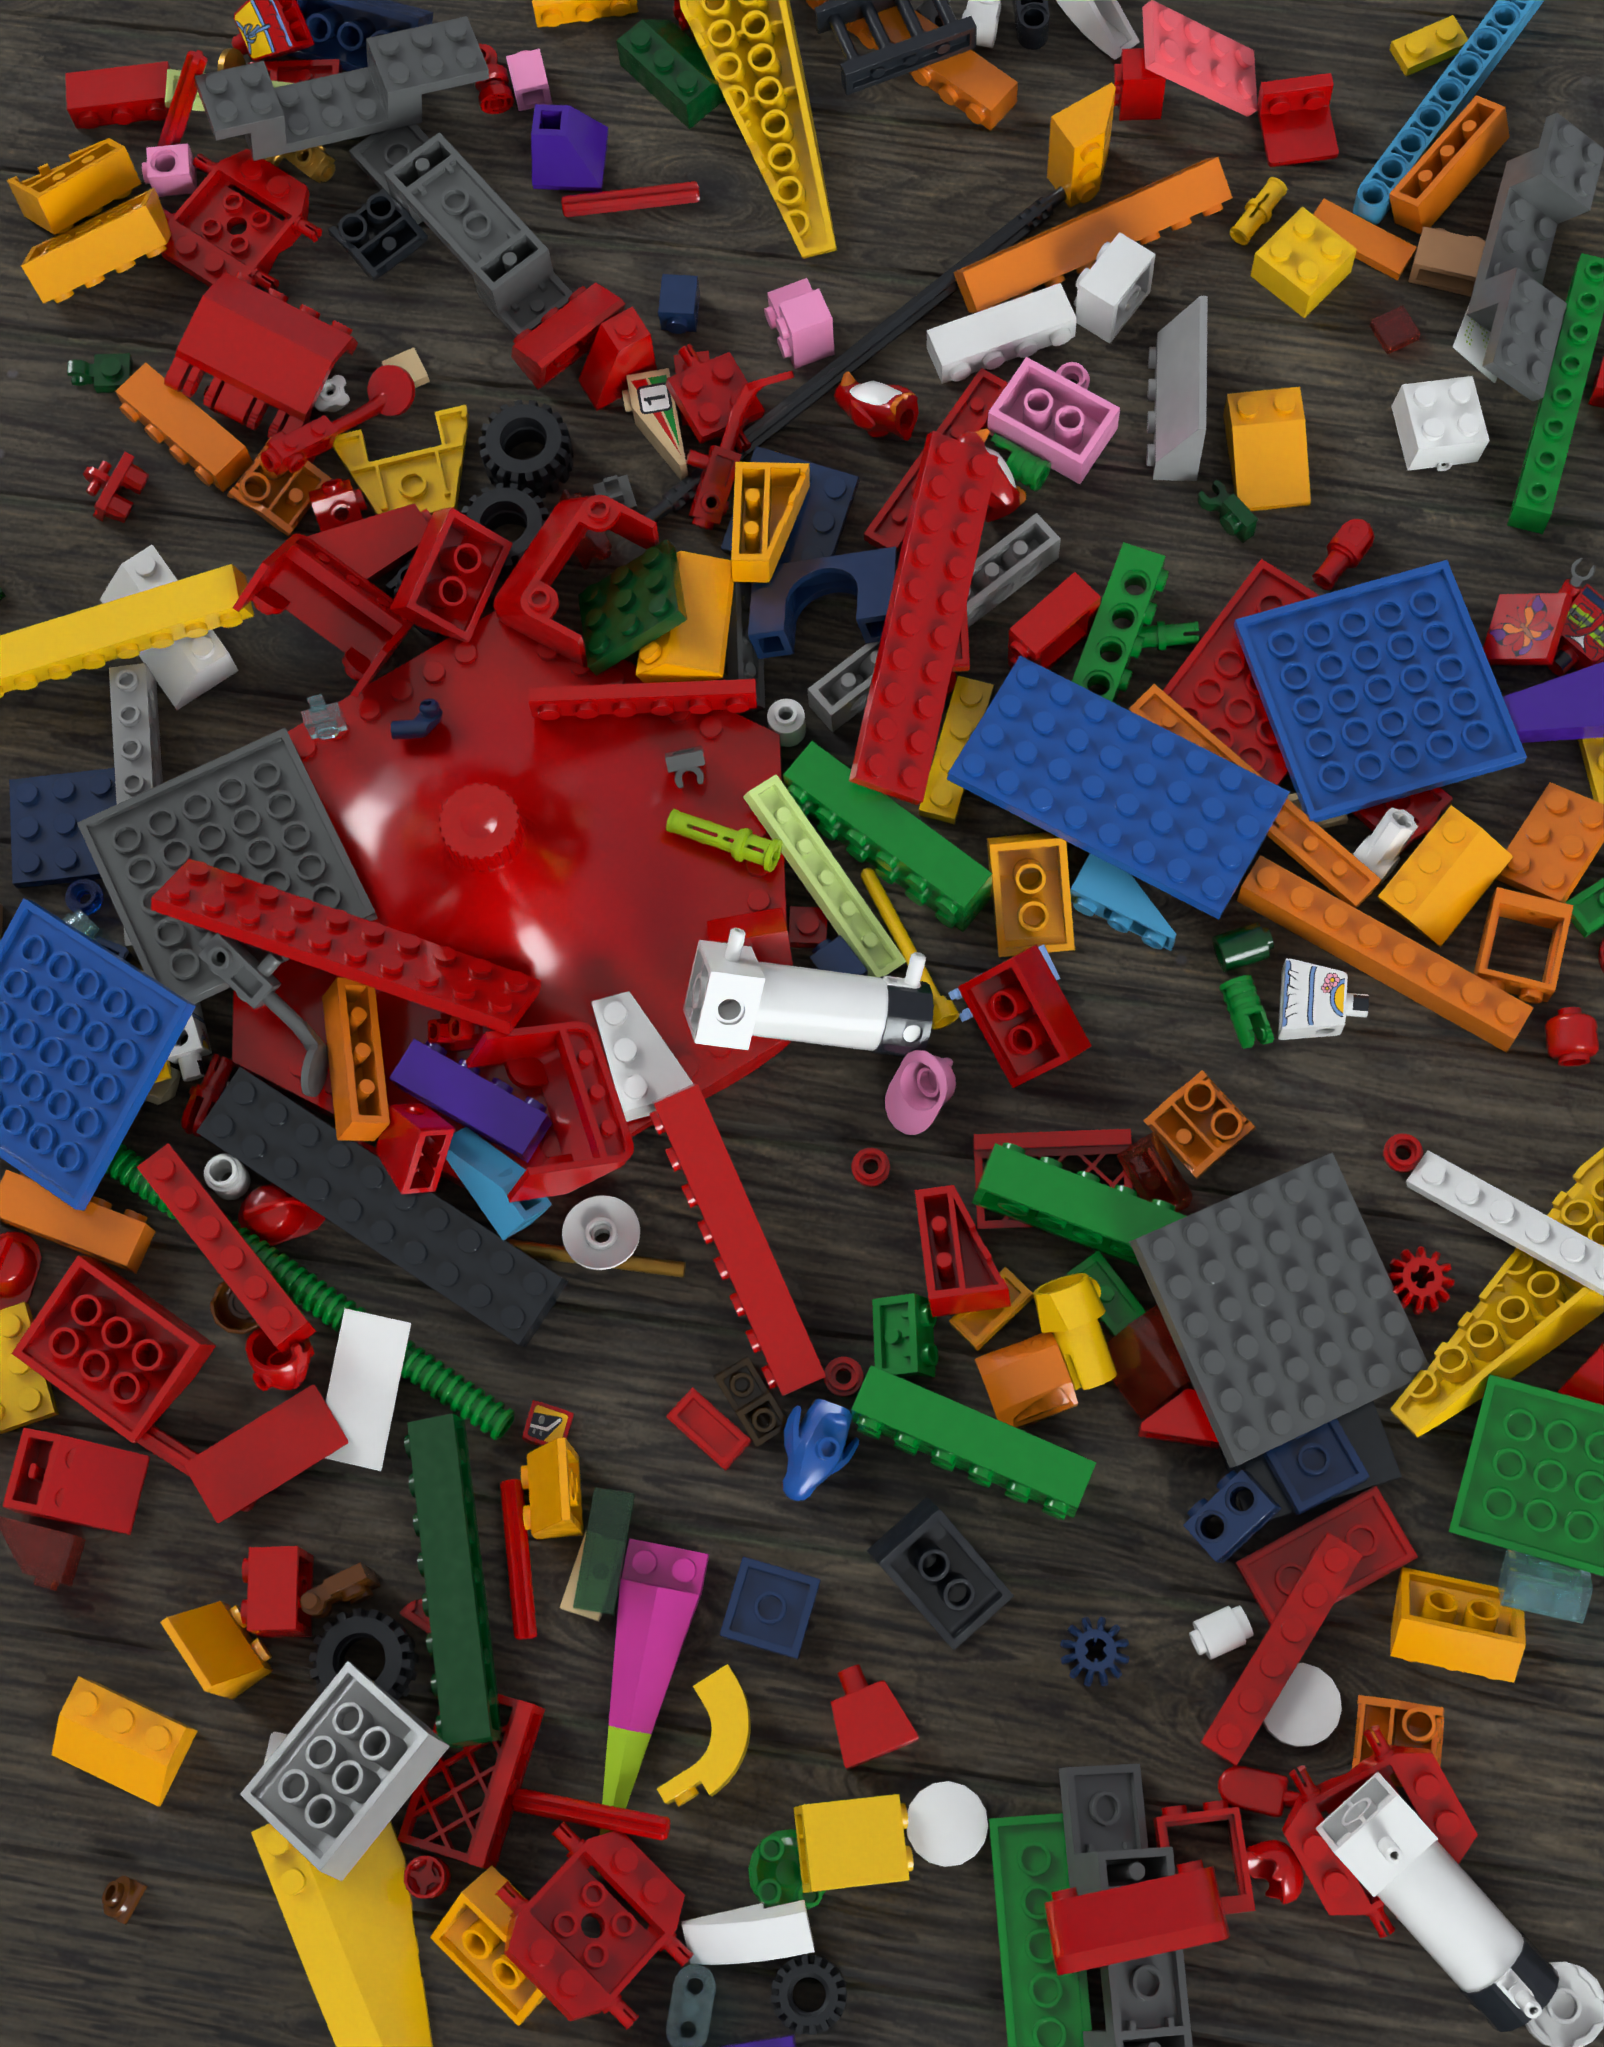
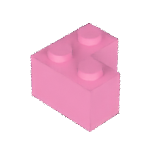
M805 278L767 292L769 307L764 308L767 322L771 329L777 328L780 335L777 338L781 354L784 358L790 357L795 369L835 355L833 319L819 288L812 290L808 279Z

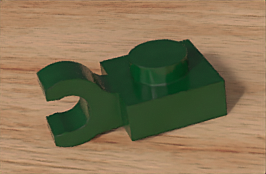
M130 353L94 354V364L83 360H69L67 374L72 376V385L94 384L96 393H113L133 375V359Z
M1218 480L1213 482L1212 490L1217 494L1216 498L1207 497L1203 491L1198 493L1197 501L1199 505L1207 511H1218L1220 513V523L1229 535H1235L1242 543L1254 536L1258 518L1234 493L1229 495L1222 482Z

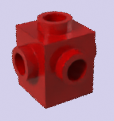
M339 478L331 479L324 482L321 488L308 492L321 532L362 520L361 511L367 509L361 489L353 490L350 479L344 481Z

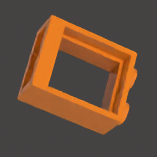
M1497 887L1490 899L1474 975L1507 993L1519 995L1522 1001L1534 1004L1541 1003L1542 1001L1548 1002L1556 989L1574 905ZM1499 916L1553 929L1542 982L1487 969Z

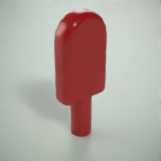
M1246 1766L1229 1767L1220 1775L1218 1780V1792L1222 1800H1228V1805L1276 1818L1283 1815L1284 1806L1293 1808L1300 1792L1287 1790L1289 1779L1286 1776Z

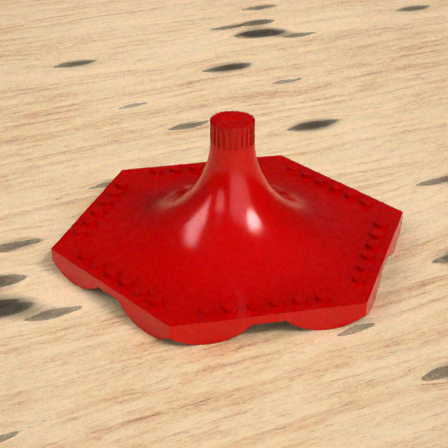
M495 611L478 621L469 642L449 637L370 683L357 698L350 695L288 731L378 918L372 922H378L383 926L406 934H413L429 942L450 947L455 951L479 959H485L490 963L542 980L539 995L514 1028L573 1021L585 1022L597 1032L609 1067L591 1001L630 991L693 1084L697 1083L704 1099L747 1076L791 1043L789 1040L752 1036L748 1050L696 1044L683 1012L698 941H710L706 921L782 907L787 927L785 857L781 853L775 869L772 872L764 870L762 865L747 860L742 862L736 861L730 852L666 831L668 817L673 809H677L680 812L709 820L737 831L742 828L752 829L754 835L772 840L743 796L775 774L783 783L780 734L728 710H711L706 714L678 711L666 716H658L652 713H636L631 717L600 714L590 719L579 718L576 715L560 716L555 720H543L539 717H532L528 702V688L633 684L643 682L636 676L637 666L624 659L596 676L587 667V661L584 666H581L502 623ZM425 699H434L439 703L440 709L443 712L442 720L427 737L392 739V721L413 720L420 713V703ZM702 746L705 756V765L700 766L704 773L703 783L698 784L697 776L694 772L686 771L682 775L684 787L678 788L675 783L676 771L668 773L665 753ZM695 826L692 827L693 830L714 837L718 836V834L703 830L701 828ZM753 847V850L757 852H764L762 849ZM292 959L281 963L272 973L282 983L275 993L304 1019L327 1045L322 997L336 978L344 977ZM375 989L388 1105L425 1104L395 1087L389 1077L413 1039L423 1044L427 1042L428 1020L441 1019V1013L444 1012ZM234 990L232 1062L237 1068L241 1067L251 1072L287 1097L335 1119L330 1069L328 1068L327 1078L320 1094L316 1097L305 1096L301 1088V1072L307 1051L301 1041L265 1004L253 1009L247 1002L242 1001ZM473 1049L447 1052L446 1057L458 1063L461 1058L467 1060ZM504 1064L478 1067L481 1070L478 1075L489 1082L494 1077L498 1078L514 1089L512 1095L523 1101L527 1096L531 1097L547 1108L542 1089H523L516 1086L508 1078ZM426 1105L452 1125L455 1129L454 1133L465 1128V1126ZM547 1108V1110L545 1111V1114H547L548 1117L550 1118L549 1111H548V1108ZM649 1115L628 1121L627 1125L631 1137H634L652 1126L653 1123ZM553 1124L550 1125L528 1163L480 1136L525 1170L530 1167L542 1166L549 1157L562 1155ZM445 1159L440 1176L467 1190Z

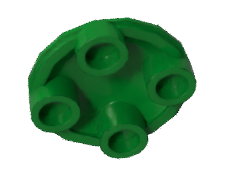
M796 1830L775 1831L762 1839L752 1852L748 1867L750 1887L757 1900L765 1907L769 1908L805 1900L806 1909L808 1910L820 1903L826 1891L803 1893Z

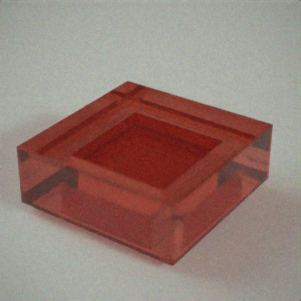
M1403 305L1372 319L1370 323V328L1387 354L1419 340L1421 334Z

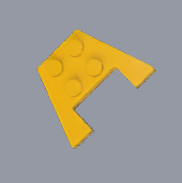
M466 405L435 412L442 442L441 445L369 462L361 429L336 436L333 444L334 450L361 489L376 515L414 503L420 512L427 508L431 515L434 511L449 507L457 510L469 421Z

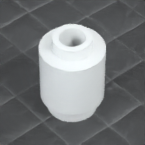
M780 699L770 706L767 714L768 727L770 730L780 734L781 746L791 747L800 743L806 734L805 713L802 706L792 699Z
M218 1154L212 1157L204 1169V1179L207 1185L223 1199H238L249 1189L251 1179L248 1170L230 1154Z
M1240 1605L1232 1609L1230 1606L1224 1607L1193 1621L1195 1630L1189 1632L1191 1641L1199 1656L1206 1653L1210 1660L1245 1645L1246 1639L1254 1636L1250 1622Z

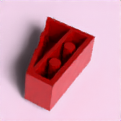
M949 1185L915 1190L928 1299L932 1317L1011 1307L1008 1286L998 1272L992 1256L979 1236L976 1226L955 1186Z

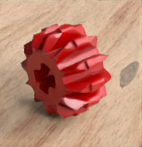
M1420 1246L1417 1249L1415 1256L1410 1250L1405 1249L1401 1252L1402 1261L1394 1258L1390 1262L1389 1266L1394 1272L1388 1273L1392 1285H1397L1393 1288V1292L1397 1293V1296L1401 1295L1403 1298L1401 1300L1403 1309L1409 1303H1413L1415 1315H1420L1423 1312L1424 1305L1433 1313L1439 1308L1438 1301L1446 1303L1450 1299V1295L1445 1289L1452 1288L1455 1280L1443 1275L1448 1273L1452 1267L1449 1263L1440 1266L1436 1263L1441 1256L1439 1252L1435 1251L1429 1259L1426 1258L1424 1246ZM1416 1273L1423 1275L1422 1281L1425 1279L1428 1281L1423 1288L1416 1286L1418 1281L1412 1282L1411 1280Z

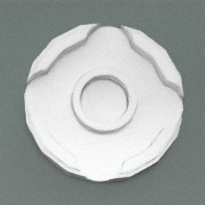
M1298 1663L1263 1724L1267 1732L1281 1743L1293 1747L1313 1746L1328 1738L1337 1727L1342 1711L1340 1693L1332 1678L1320 1668L1306 1663Z
M950 1781L933 1783L919 1791L909 1805L908 1839L916 1853L929 1863L943 1867L961 1865L975 1857L985 1843L988 1830L986 1809L978 1795L965 1785Z
M1548 1962L1557 1970L1559 1975L1557 1990L1550 2002L1541 2011L1539 2017L1533 2018L1525 2026L1529 2033L1544 2045L1550 2047H1583L1593 2042L1603 2029L1604 1992L1597 1979L1585 1968L1568 1962Z

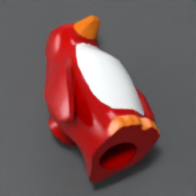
M849 371L843 374L841 383L836 388L834 398L838 406L848 414L854 424L867 430L868 434L873 437H882L892 432L904 440L911 438L919 413L918 398L912 391L900 385H885L877 381L861 384L854 379Z
M982 429L976 432L968 431L962 433L956 440L998 457L985 517L986 522H991L1011 514L1025 502L1027 496L1023 489L1015 485L1011 470L1000 454L985 447L984 443L990 431Z

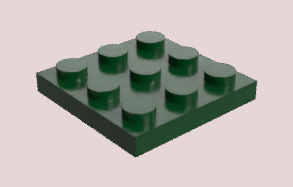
M668 539L648 548L642 555L628 564L618 567L612 574L598 583L588 586L578 595L587 667L596 676L687 620L676 548Z

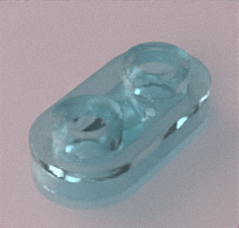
M693 1964L686 1966L675 1977L666 2027L667 2038L672 2047H702L708 2039L717 1985L713 1973L703 1965ZM692 1978H699L703 1982V1990L698 1995L692 1994L688 1989V1983ZM686 2021H690L696 2026V2034L693 2038H685L681 2033V2026Z

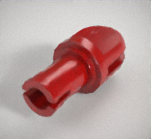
M1352 519L1341 526L1327 545L1328 556L1312 575L1313 581L1317 586L1324 590H1331L1347 568H1356L1374 542L1373 529L1368 522L1363 519Z
M213 1054L201 1085L191 1086L189 1091L191 1096L181 1120L182 1128L187 1134L193 1133L195 1137H203L197 1133V1130L223 1093L233 1067H235L232 1060L226 1057L221 1058L218 1054Z

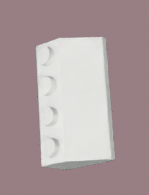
M150 545L120 565L100 600L102 603H107L178 580L154 546ZM209 630L208 634L199 638H182L174 641V644L169 647L160 649L150 648L140 651L139 654L176 710H179L239 671L229 652L213 630Z

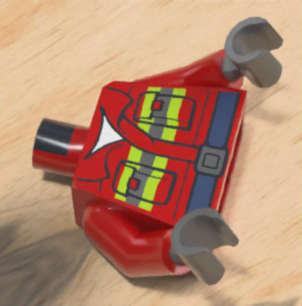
M1583 558L1577 559L1572 564V578L1566 579L1558 593H1567L1572 599L1553 664L1547 665L1558 676H1563L1571 667L1581 670L1604 662V597L1588 584L1583 589L1580 586L1583 580L1592 578L1596 571L1595 565H1593L1587 576H1580L1577 572V566Z

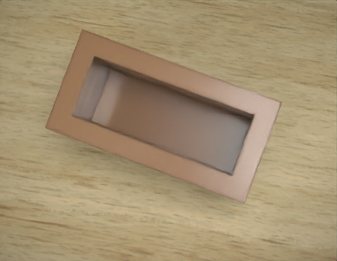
M1423 226L1408 282L1471 297L1486 241L1477 236L1467 237L1450 233L1443 228Z

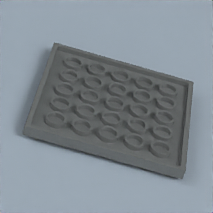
M282 728L77 822L144 973L193 1004L230 988L198 956L202 951L198 944L209 930L151 910V897L188 859L204 862L218 869L239 874L244 878L265 885L274 886L279 890L299 897L309 898L314 902L343 910L348 914L369 921L378 918L286 728ZM238 941L260 963L270 953L267 950ZM281 956L283 962L290 960L287 957Z
M1333 1152L1129 1241L1229 1467L1238 1466L1412 1382L1420 1370H1427L1429 1367L1397 1293L1393 1292L1392 1282Z

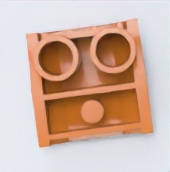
M267 441L261 452L236 485L228 492L227 496L250 508L280 532L289 536L312 506L308 492L321 488L324 482L332 478L308 460L304 467L295 473H290L288 470L277 476L274 472L267 471L261 462V453L268 449Z
M1203 1070L1174 1092L1143 1120L1196 1179L1211 1168L1238 1142L1256 1129L1252 1122L1241 1113Z
M1052 1332L1040 1333L975 1359L996 1418L999 1421L1020 1429L1078 1406L1071 1378Z
M1358 1695L1352 1769L1361 1761L1374 1754L1363 1733L1369 1729L1378 1743L1379 1741L1371 1728L1375 1725L1380 1726V1730L1389 1745L1430 1749L1441 1767L1444 1734L1443 1707ZM1391 1774L1389 1777L1394 1786L1402 1787L1396 1774Z

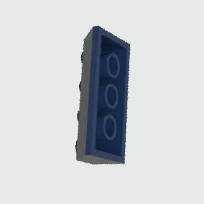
M296 0L315 44L287 55L303 60L340 59L342 70L344 71L368 67L366 38L432 24L434 12L390 0Z

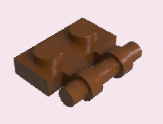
M360 1562L324 1579L323 1584L305 1592L300 1599V1606L303 1612L317 1619H325L331 1615L334 1605L349 1601L351 1605L362 1603L370 1599L374 1595L372 1590L380 1587L381 1584L375 1571Z

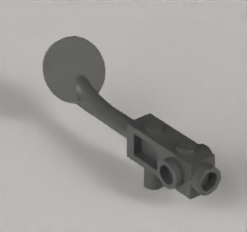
M209 931L198 944L202 949L198 956L208 964V968L214 974L219 975L236 991V995L242 1001L247 1002L253 1009L265 1004L295 1033L307 1051L301 1072L302 1092L305 1096H318L323 1089L328 1074L329 1059L327 1045L308 1023L275 993L282 983L272 973L283 962L282 957L270 952L260 963L237 940Z

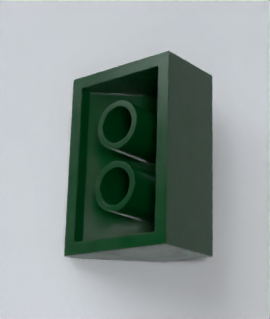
M642 19L616 40L620 65L687 128H692L725 100L718 86L719 83L716 81L699 45L673 21Z

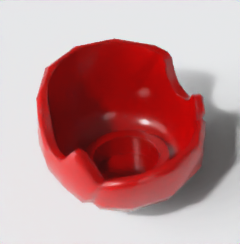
M1267 1840L1246 1848L1250 1876L1254 1879H1265L1269 1883V1889L1265 1892V1896L1280 1899L1281 1904H1288L1296 1900L1302 1892L1304 1885V1871L1292 1848L1278 1840Z

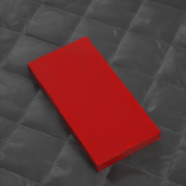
M1377 1486L1370 1488L1235 1563L1270 1626L1328 1532L1364 1554L1335 1603L1418 1558Z

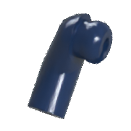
M425 699L420 703V713L413 720L392 721V739L427 737L442 720L443 712L440 709L439 703L434 699Z

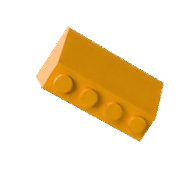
M155 188L31 248L21 267L43 304L53 299L56 303H60L74 295L73 289L83 284L86 288H91L105 279L104 274L114 269L117 273L124 272L136 264L135 259L145 254L148 258H152L167 249L165 245L170 239L171 232Z
M685 551L676 552L687 620L639 649L636 676L643 683L711 681L723 678L734 589L731 560Z

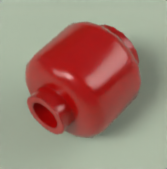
M1561 1008L1558 1010V1015L1550 1018L1545 1024L1547 1052L1551 1058L1558 1060L1559 1065H1585L1590 1062V1057L1599 1051L1597 1022L1593 1016L1582 1013L1581 1008Z

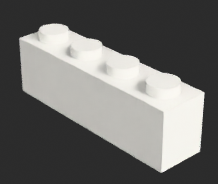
M1061 283L927 330V350L941 383L957 382L966 379L970 374L979 371L981 368L995 369L1005 361L1017 357H1029L1036 353L1037 350L1050 345L1060 346L1075 337L1077 318Z

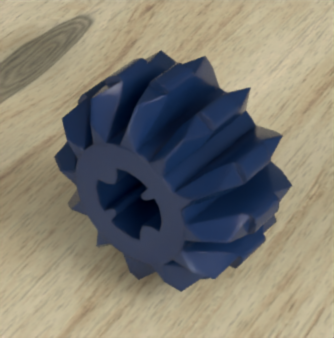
M1084 1617L1081 1620L1084 1633L1073 1625H1070L1067 1630L1077 1642L1071 1640L1061 1641L1060 1647L1073 1651V1654L1063 1656L1061 1663L1062 1665H1068L1073 1662L1077 1664L1069 1674L1071 1679H1075L1081 1671L1086 1672L1084 1686L1090 1687L1093 1682V1674H1097L1101 1687H1105L1108 1685L1106 1670L1116 1679H1119L1122 1675L1121 1670L1113 1662L1128 1664L1129 1656L1116 1653V1650L1126 1648L1129 1642L1128 1639L1114 1642L1113 1637L1121 1629L1117 1624L1108 1633L1103 1631L1106 1624L1105 1617H1099L1096 1629H1092L1090 1619ZM1088 1642H1092V1646L1096 1642L1102 1644L1104 1649L1101 1655L1105 1659L1101 1662H1098L1097 1658L1093 1662L1086 1658L1088 1648L1085 1644Z

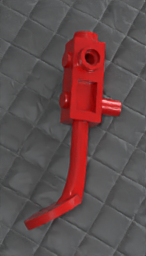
M384 365L379 367L371 375L368 382L369 402L332 422L324 415L288 434H285L283 431L276 433L268 441V449L261 453L263 466L267 471L274 472L277 476L288 470L290 473H295L304 467L307 460L313 463L317 455L331 449L337 435L379 414L398 416L405 413L411 407L415 397V384L411 375L400 366Z
M793 370L743 384L732 407L720 447L712 445L708 455L690 449L686 464L703 469L689 516L693 517V525L707 530H713L714 524L720 525L722 516L726 514L729 506V501L727 500L735 480V462H740L742 454L734 452V448L745 414L751 402L766 385L795 378ZM708 498H711L713 500V505L711 508H709L706 504V500Z

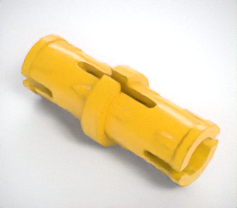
M1270 177L1256 198H1252L1247 202L1245 212L1230 229L1229 234L1234 241L1241 245H1247L1259 227L1270 220L1272 210L1287 193L1288 189L1283 181L1276 177Z

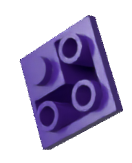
M535 104L531 132L533 189L602 192L609 133L608 127L570 105Z

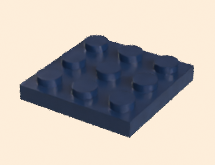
M755 446L750 462L810 463V487L778 564L835 556L860 482L859 477ZM733 514L721 546L722 551L732 554Z
M115 768L9 780L12 884L18 889L102 879L77 822L117 805Z

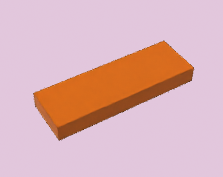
M1325 198L1313 214L1357 249L1356 259L1397 281L1416 253V246Z

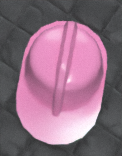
M914 1050L905 1056L885 1095V1109L888 1119L897 1130L904 1134L917 1135L926 1131L933 1123L942 1106L950 1100L955 1092L956 1078L952 1070V1059L934 1056L925 1050Z

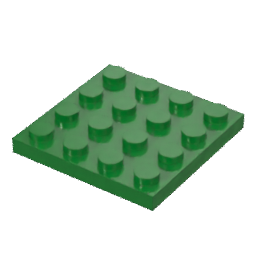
M1489 1374L1449 1532L1604 1576V1405Z

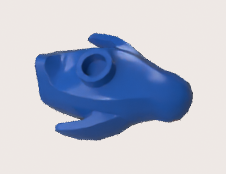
M815 1399L801 1422V1406L797 1405L790 1413L784 1429V1447L787 1453L788 1464L782 1488L786 1496L791 1500L804 1501L823 1481L844 1467L854 1455L859 1445L857 1437L845 1447L852 1420V1414L848 1409L823 1399Z

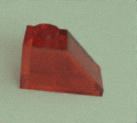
M0 1516V1531L22 1573L35 1577L33 1585L57 1591L59 1584L72 1587L85 1546V1539L73 1534Z

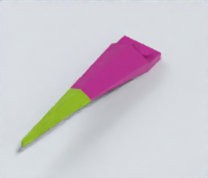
M629 1538L619 1589L602 1801L604 1805L624 1809L627 1807L669 1683L702 1595L710 1554ZM600 1828V1835L612 1832V1830Z

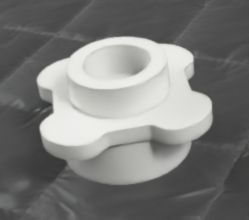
M335 375L332 379L326 380L315 403L318 411L336 412L348 405L350 398L344 390L346 380L343 376ZM329 391H333L332 395H327Z

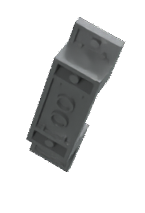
M465 16L366 38L368 67L274 88L264 61L197 75L195 76V83L215 140L244 135L253 161L422 123V94L489 79V69L468 17Z
M1559 113L1546 117L1539 148L1506 162L1467 311V316L1491 332L1482 366L1532 402L1544 397L1567 305L1566 302L1542 285L1557 225L1591 210L1604 158V148Z
M417 124L371 134L349 150L351 158L380 190L384 188L397 203L407 210L417 224L424 221L473 275L479 298L515 337L527 328L533 331L542 324L541 318L554 307L560 310L569 303L568 298L573 292L554 273L549 249L440 132L430 139Z
M1140 1764L1059 1768L1070 1888L1076 1887L1077 1894L1083 1895L1175 1874L1173 1847L1148 1848ZM1183 1949L1100 1967L1106 2029L1083 2031L1084 2047H1193Z

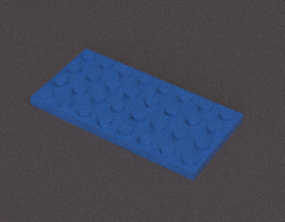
M1019 656L947 776V780L1218 920L1290 793L1282 787L1022 656Z

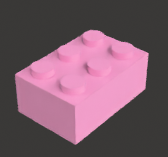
M1026 357L989 410L987 429L990 431L989 435L993 436L994 433H997L1023 447L1025 451L1040 457L1043 461L1051 462V469L1081 484L1118 429L1120 407Z

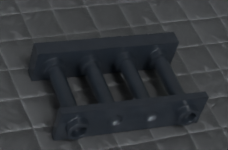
M828 0L814 8L817 33L821 34L832 30L846 62L840 64L841 85L846 95L976 48L977 26L972 16L960 20L956 19L948 0H932L944 26L927 32L923 30L910 3L911 0ZM897 6L911 38L894 44L891 43L878 12ZM862 18L865 19L879 49L863 56L858 54L845 24Z

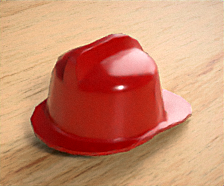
M274 1183L263 1185L253 1190L241 1204L238 1214L241 1228H248L250 1235H258L260 1242L265 1240L270 1246L307 1235L318 1229L326 1220L324 1216Z
M22 1232L0 1234V1310L23 1302L28 1303L40 1269L42 1257L39 1246L32 1237Z

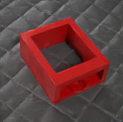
M1077 573L1071 574L1009 629L1007 659L1011 669L1019 656H1022L1049 670L1089 635L1100 606L1101 596Z
M1228 1800L1203 1803L1204 1811L1187 1813L1186 1805L1161 1808L1162 1816L1153 1818L1157 1848L1170 1847L1167 1827L1227 1821L1238 1895L1221 1897L1224 1912L1226 1915L1256 1911L1239 1807L1229 1808Z

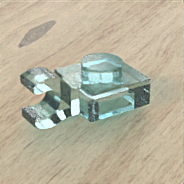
M322 694L307 697L311 709L301 713L304 725L311 739H330L337 736L339 732L348 730L345 716L338 702L327 705Z

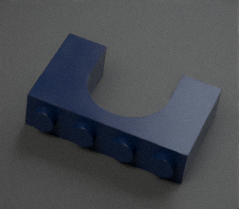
M896 546L777 564L770 583L752 582L748 637L758 659L794 654L796 623L802 610L813 600L823 595L837 592L857 596L856 620L866 644L880 642L899 561V553Z

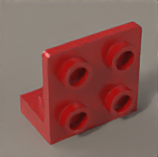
M1331 73L1261 82L1257 112L1267 161L1270 167L1335 159L1338 157L1339 150L1329 107L1334 86Z

